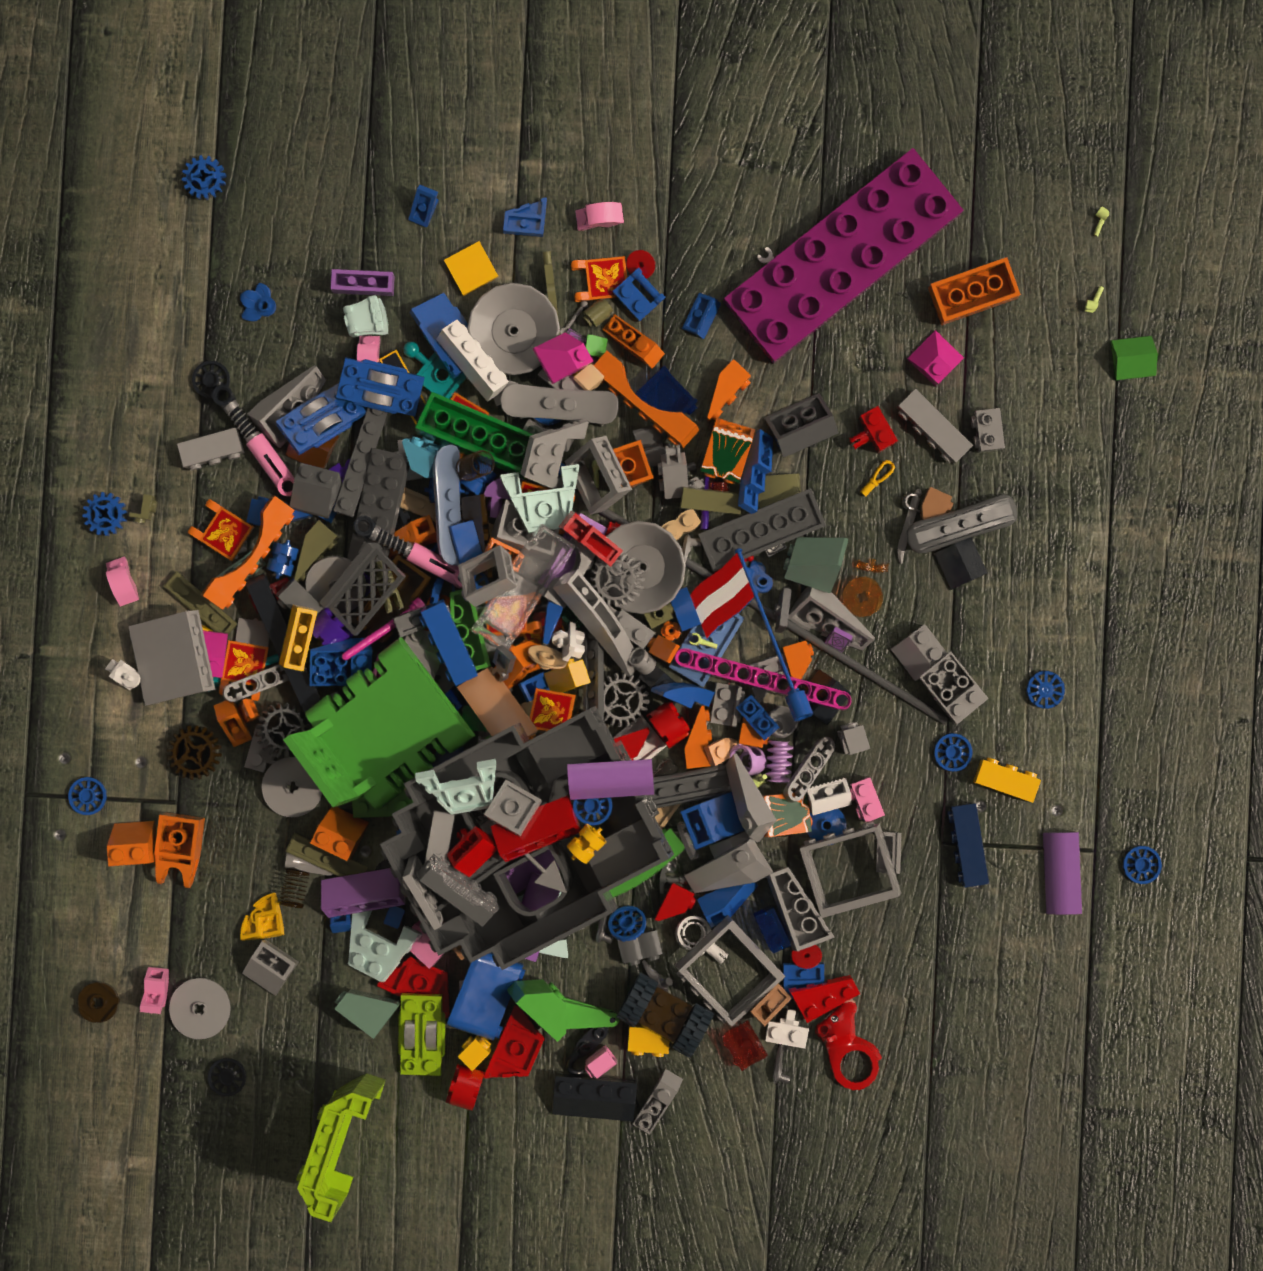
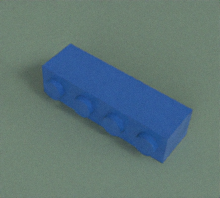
M444 599L421 609L420 621L423 627L427 626L430 634H428L432 646L436 644L439 650L436 654L440 663H445L448 669L445 673L449 682L453 681L455 686L478 676V672Z

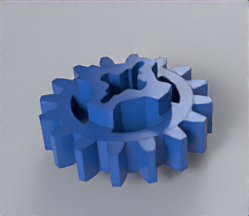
M200 155L198 161L193 157V164L186 163L188 170H182L183 174L186 175V177L182 178V181L187 183L184 188L186 190L191 189L189 194L191 196L196 194L199 200L202 196L209 200V195L215 198L216 191L222 192L220 185H226L225 181L222 180V178L226 177L225 173H221L224 170L223 166H218L219 162L217 159L212 162L210 156L204 160L203 156ZM207 165L213 167L216 172L209 171ZM203 174H206V175H207V177L205 178V181H202V180L200 179V178H203ZM192 184H199L201 190L196 189Z
M101 492V497L94 494L93 501L87 500L90 504L89 507H83V509L87 510V513L83 514L82 517L88 518L85 525H92L90 531L94 532L97 529V535L100 536L103 532L105 536H109L110 531L113 534H117L116 528L123 529L121 522H127L123 515L128 514V511L122 509L126 504H119L121 498L117 496L113 499L114 494L109 493L108 497H106L104 492ZM102 501H110V502L107 503L106 505H99V504H98V503H100V502H102ZM99 509L107 511L111 519L103 517L104 515ZM116 509L118 510V517H117V518L115 517V510H116ZM93 510L95 511V518H94V519H93V516H92ZM105 523L112 524L111 526L106 528L101 527Z

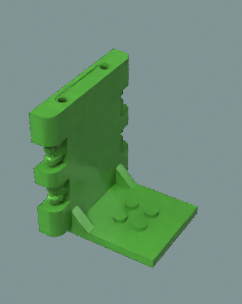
M402 637L378 654L380 662L376 661L374 666L381 675L380 678L377 679L368 668L364 670V673L362 670H358L346 679L348 686L343 687L344 694L350 700L347 704L337 693L333 695V698L331 695H326L305 712L307 719L314 728L290 734L283 739L332 807L365 796L375 809L380 810L402 793L399 787L404 785V781L397 773V770L401 769L405 776L411 780L415 773L429 771L434 768L430 762L433 763L435 761V756L428 748L429 745L432 744L436 751L443 755L445 749L453 753L475 736Z

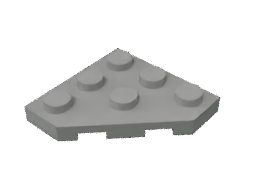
M414 854L408 859L402 883L406 890H410L413 894V901L417 908H421L424 912L425 922L436 930L442 926L443 917L440 911L436 912L437 900L434 891L419 881L418 871L423 864L417 854Z

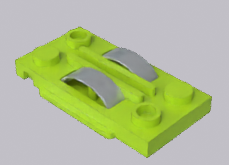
M401 994L398 1053L401 1055V1075H442L441 1063L442 1057L445 1055V1013L442 1012L443 994Z

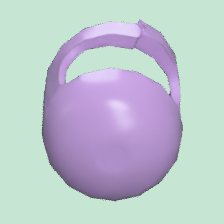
M738 744L731 749L730 758L738 749H744L743 753L739 756L741 761L743 756L749 754L748 759H751V762L748 763L751 768L746 766L745 768L750 776L760 774L764 770L766 756L758 747Z

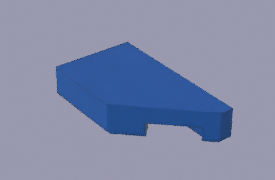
M436 578L429 604L439 601L444 579Z

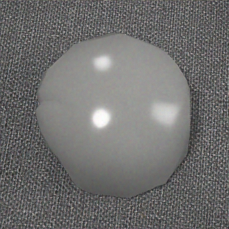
M777 706L768 714L780 727L772 734L775 738L788 737L796 730L798 721H794L789 707Z

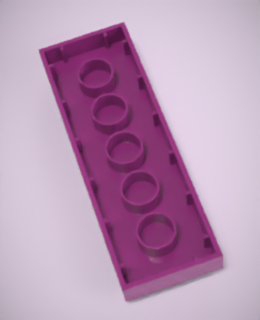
M912 148L727 295L723 302L770 361L775 364L958 218L964 210L916 150Z

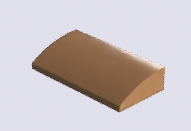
M492 666L479 672L478 676L457 687L491 736L518 723L522 724L528 738L538 732L505 683L499 681L500 676L498 674L492 675V670L494 669Z

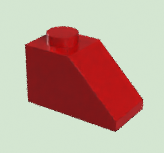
M647 727L615 738L614 741L616 743L621 740L631 760H634L638 756L650 729Z
M672 882L655 916V920L661 921L685 913L688 908L692 909L696 898L693 897L695 893Z

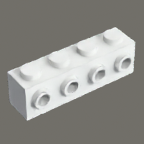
M455 320L441 330L436 340L488 402L501 393L509 382L506 375L499 371L492 358L481 349L479 342L474 340L468 333L467 328L458 320Z

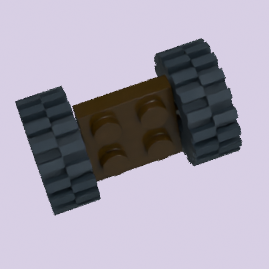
M640 973L622 1003L616 1018L632 1027H635L636 1024L643 1026L672 1042V1049L690 1058L704 1037L714 1013L697 1003L691 1006L657 987V981Z

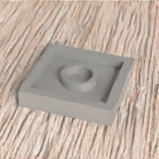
M505 780L484 816L512 833L521 836L542 803V800Z

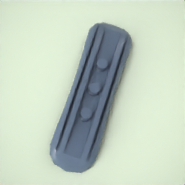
M447 445L437 451L433 461L436 535L439 554L443 561L450 565L458 566L459 561L449 526L461 523L459 476L456 472V464L460 459V454L457 446Z

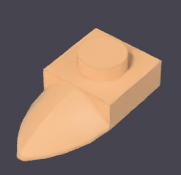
M722 738L704 747L710 765L716 766L729 759L730 751L737 745L738 741L732 738Z

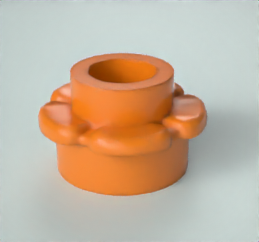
M671 621L664 623V627L661 628L662 636H665L670 641H673L675 638L677 639L681 634L679 630L680 625L677 622Z

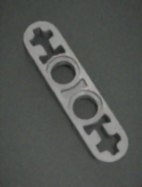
M278 664L226 685L223 688L222 695L226 701L235 702L286 682L289 678L287 674L281 675L282 680H280L276 668H278L279 672L285 669ZM267 672H272L275 675V681L271 684L264 680ZM250 679L256 682V688L253 691L247 690L245 686L246 682ZM241 683V688L245 695H242V691L235 693V698L227 695L230 687L233 690L240 688L238 684Z
M823 737L814 743L784 788L783 795L786 801L794 803L804 797L834 752L835 743L832 738ZM826 742L827 749L819 753V751H821L824 747L822 743ZM812 756L818 759L817 767L811 764ZM802 772H805L808 775V781L806 783L802 782V780L800 779V774ZM797 788L795 791L796 796L792 797L793 792L791 790Z

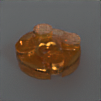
M869 577L855 578L843 590V605L854 616H871L882 605V590L879 584ZM864 591L868 600H864L861 603L857 594H861Z

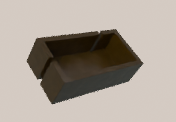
M398 554L392 562L406 576L397 587L404 608L398 610L393 597H389L392 612L387 613L383 604L363 628L369 634H372L393 620V617L409 609V606L412 604L411 602L418 597L420 598L433 580ZM391 571L393 579L396 580L398 576L393 571ZM375 586L376 598H381L377 586ZM371 591L366 598H371ZM371 600L363 601L364 613H368L371 610ZM353 615L351 621L357 626L359 625V615ZM396 627L379 638L378 641L386 645L395 633Z

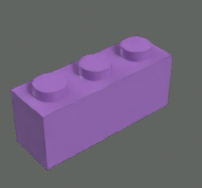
M332 269L331 290L333 293L394 296L395 276L393 272Z

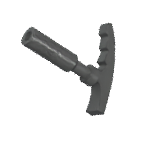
M668 864L661 870L660 894H664L666 882L668 884H672V882L688 883L684 875L672 878L671 876L666 877L665 873L667 872L666 867H668Z

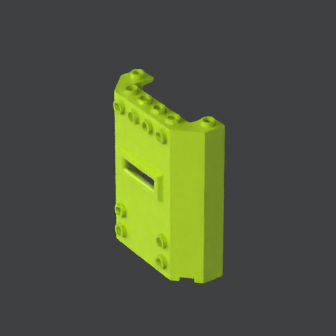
M366 1073L342 1085L338 1091L335 1090L326 1105L323 1104L317 1116V1120H320L306 1164L300 1168L296 1181H299L297 1189L303 1197L311 1216L332 1222L345 1201L353 1176L335 1171V1167L352 1116L366 1120L374 1098L380 1099L386 1079Z

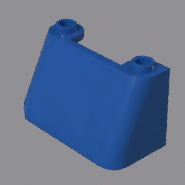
M493 952L470 964L447 1022L448 1026L490 1040H494L495 1037L499 1038L503 1029L499 1025L511 998L507 989L515 981H522L526 971L522 969L524 964L520 962L502 970L500 966L497 967L492 958Z

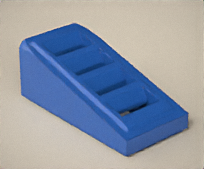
M549 601L546 607L542 641L545 646L549 644L563 610L562 606Z

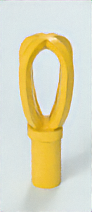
M890 460L882 462L873 477L860 492L867 496L875 486L877 487L879 483L883 482L893 473L895 465ZM889 464L891 466L890 471L882 478L876 480L878 473L884 465Z

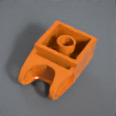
M167 812L159 815L154 852L157 884L164 883L169 869L174 867L181 871L184 887L190 888L192 886L200 860L205 818ZM178 833H181L182 835L181 841L180 837L177 836Z

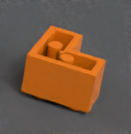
M537 638L530 641L526 639L517 646L511 645L507 648L516 656L512 672L508 673V679L503 681L508 689L517 686L528 673L541 668L528 655V650L531 646L541 645Z

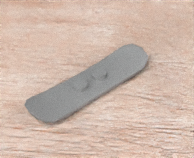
M513 384L506 387L501 396L503 411L512 417L572 421L585 419L590 423L608 424L616 418L618 412V398L609 391L569 390Z

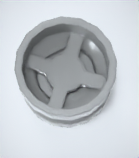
M635 648L628 658L629 663L643 675H647L655 669L656 660L643 648Z

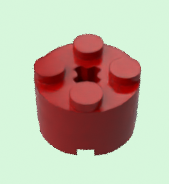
M671 701L663 703L646 715L669 749L687 737L689 732H691L683 717L678 718L679 713Z
M457 1064L445 1103L473 1111L485 1072L477 1069L471 1071L467 1066Z

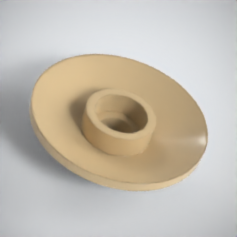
M535 645L531 646L528 650L529 657L539 664V667L542 669H561L567 665V661L562 660V653L553 648Z

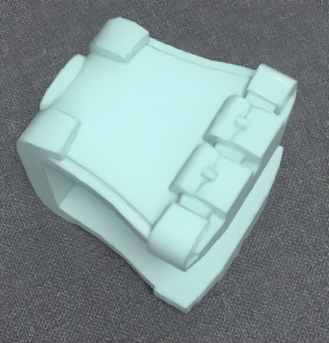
M376 295L369 296L359 303L343 307L345 324L351 337L388 334L389 324L382 300L377 298Z

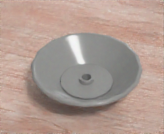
M509 283L495 286L480 296L470 312L467 330L471 337L479 342L485 354L492 358L499 371L505 374L517 375L532 372L541 366L533 348L559 336L560 325L557 311L546 295L532 286ZM517 328V334H511V329Z
M635 521L620 525L606 536L623 550L621 556L623 553H627L628 559L630 557L635 558L633 564L640 563L637 570H641L642 563L646 564L644 573L639 574V578H645V581L639 582L644 588L642 590L637 589L640 596L636 597L633 595L635 601L632 603L628 601L626 606L620 603V609L627 612L645 614L660 610L674 600L683 585L686 564L681 546L669 531L656 523ZM597 557L596 562L602 564L601 560ZM615 562L612 565L619 572L627 569L621 563ZM607 569L605 570L603 575L604 584L608 580V575L606 573ZM623 575L615 576V578H616V579H614L615 582H613L612 584H614V583H620V582H621V581H619V580H621L620 577L623 576ZM631 575L627 578L628 590L632 583ZM616 587L608 590L609 593L615 596L624 595Z

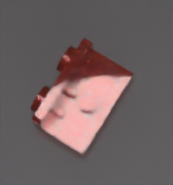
M748 1020L729 1029L722 1035L725 1047L730 1050L734 1063L741 1071L746 1070L750 1065L768 1056Z

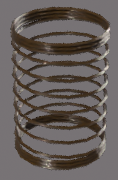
M479 450L460 458L456 464V472L465 481H472L486 476L494 469V458L488 451ZM488 453L491 463L493 461L491 470L488 466L487 471L485 469L484 472L483 469V473L482 470L480 473V465L474 457L478 454ZM470 458L471 466L477 474L469 476L465 472L466 478L464 479L458 472V464L460 471V463L462 470V462L464 460L466 469V461L468 468V460ZM473 461L476 463L478 471L474 468Z
M286 868L285 872L290 875H285L284 877H302L298 875L310 876V873L302 870ZM292 878L284 879L290 881H299ZM293 883L283 884L284 887H287L285 885H295L307 888V886L297 885ZM291 887L282 888V890H283V889H292V890H298V891L307 892V891H305V890L294 889V888H291ZM289 891L282 892L287 894H296ZM290 896L280 897V899H282V898H293V899H298V900H303V901H305L304 899L294 898V897H290ZM288 900L279 901L280 905L303 909L304 906L302 903Z

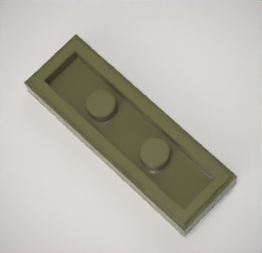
M683 487L681 508L741 514V507L738 506L739 493Z

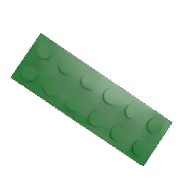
M431 392L415 427L416 434L444 446H457L459 452L465 455L479 450L488 451L494 458V467L508 473L519 472L520 478L529 480L520 473L529 437L534 434Z

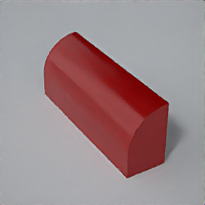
M568 796L539 806L521 836L512 833L499 824L490 826L499 856L505 862L575 835L581 830L579 819L574 813L573 805Z

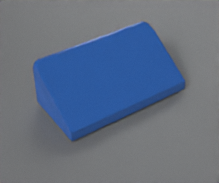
M699 293L682 329L704 339L721 303L713 297Z
M473 520L449 526L459 564L482 554Z

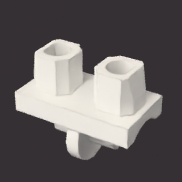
M570 622L567 632L559 630L552 635V643L562 648V660L568 662L571 656L581 659L585 651V646L581 645L584 641L585 633L576 630V623Z
M112 659L107 665L106 670L111 673L109 677L128 690L139 685L141 678L138 671L122 660L118 663Z

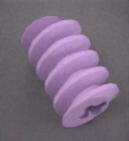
M768 741L773 747L768 748L767 751L773 755L767 757V760L772 762L766 765V768L771 769V772L765 773L771 778V780L767 781L788 783L790 779L785 777V775L791 774V771L786 769V767L792 766V763L787 761V759L792 758L793 755L787 753V751L792 750L793 746L788 745L789 742Z

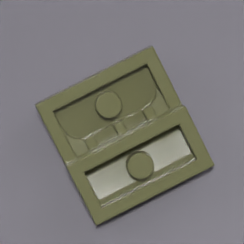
M799 474L765 476V492L758 494V509L801 492Z

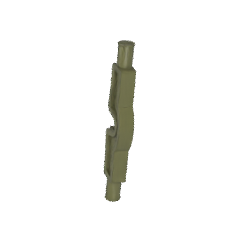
M551 251L542 252L547 295L558 316Z

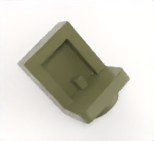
M144 494L141 514L130 512L128 514L129 517L133 518V522L145 524L146 520H152V514L157 510L155 497Z

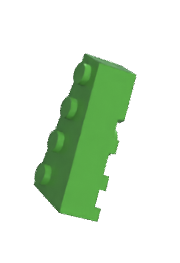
M463 589L450 592V614L476 670L491 667L476 607L464 600L461 593Z

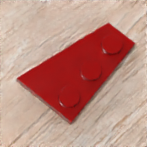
M851 975L830 979L818 985H814V983L808 984L805 988L796 989L795 987L789 989L807 1023L860 994Z

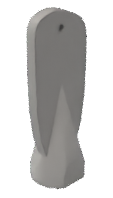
M288 852L286 854L285 868L295 867L305 872L333 875V873Z

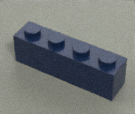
M976 803L950 806L947 816L949 824H953L954 831H951V840L953 844L956 843L957 851L954 852L955 863H959L960 871L957 872L959 884L962 883V886L965 888L989 884Z

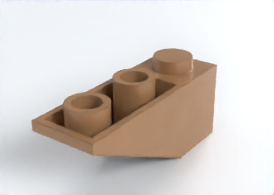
M929 487L920 506L921 520L949 513L953 506V502H950L952 496Z

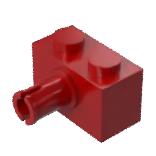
M879 406L858 418L864 427V431L849 438L851 444L859 440L852 445L855 450L871 441L878 453L898 442Z
M476 826L470 832L466 828L460 830L461 834L457 832V838L460 842L447 854L453 867L469 878L498 850L492 837Z

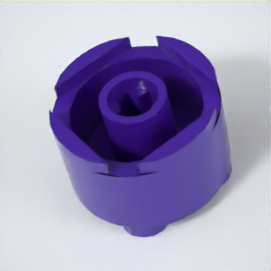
M324 608L316 616L312 634L322 642L323 646L341 642L354 636L336 616L334 617L333 612L329 608Z

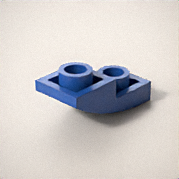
M687 587L680 589L674 600L671 601V604L683 632L701 625Z
M752 695L736 707L764 741L780 728Z

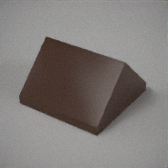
M337 435L317 448L312 447L300 455L297 454L289 443L286 456L301 463L324 469L340 436Z

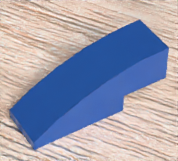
M668 683L652 687L651 692L689 708H692L694 702L709 707L715 693L688 683Z

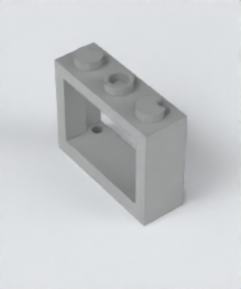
M607 436L591 439L565 460L567 466L579 464L576 486L590 515L607 510L632 490ZM590 453L593 454L610 489V492L603 498H601L583 461Z

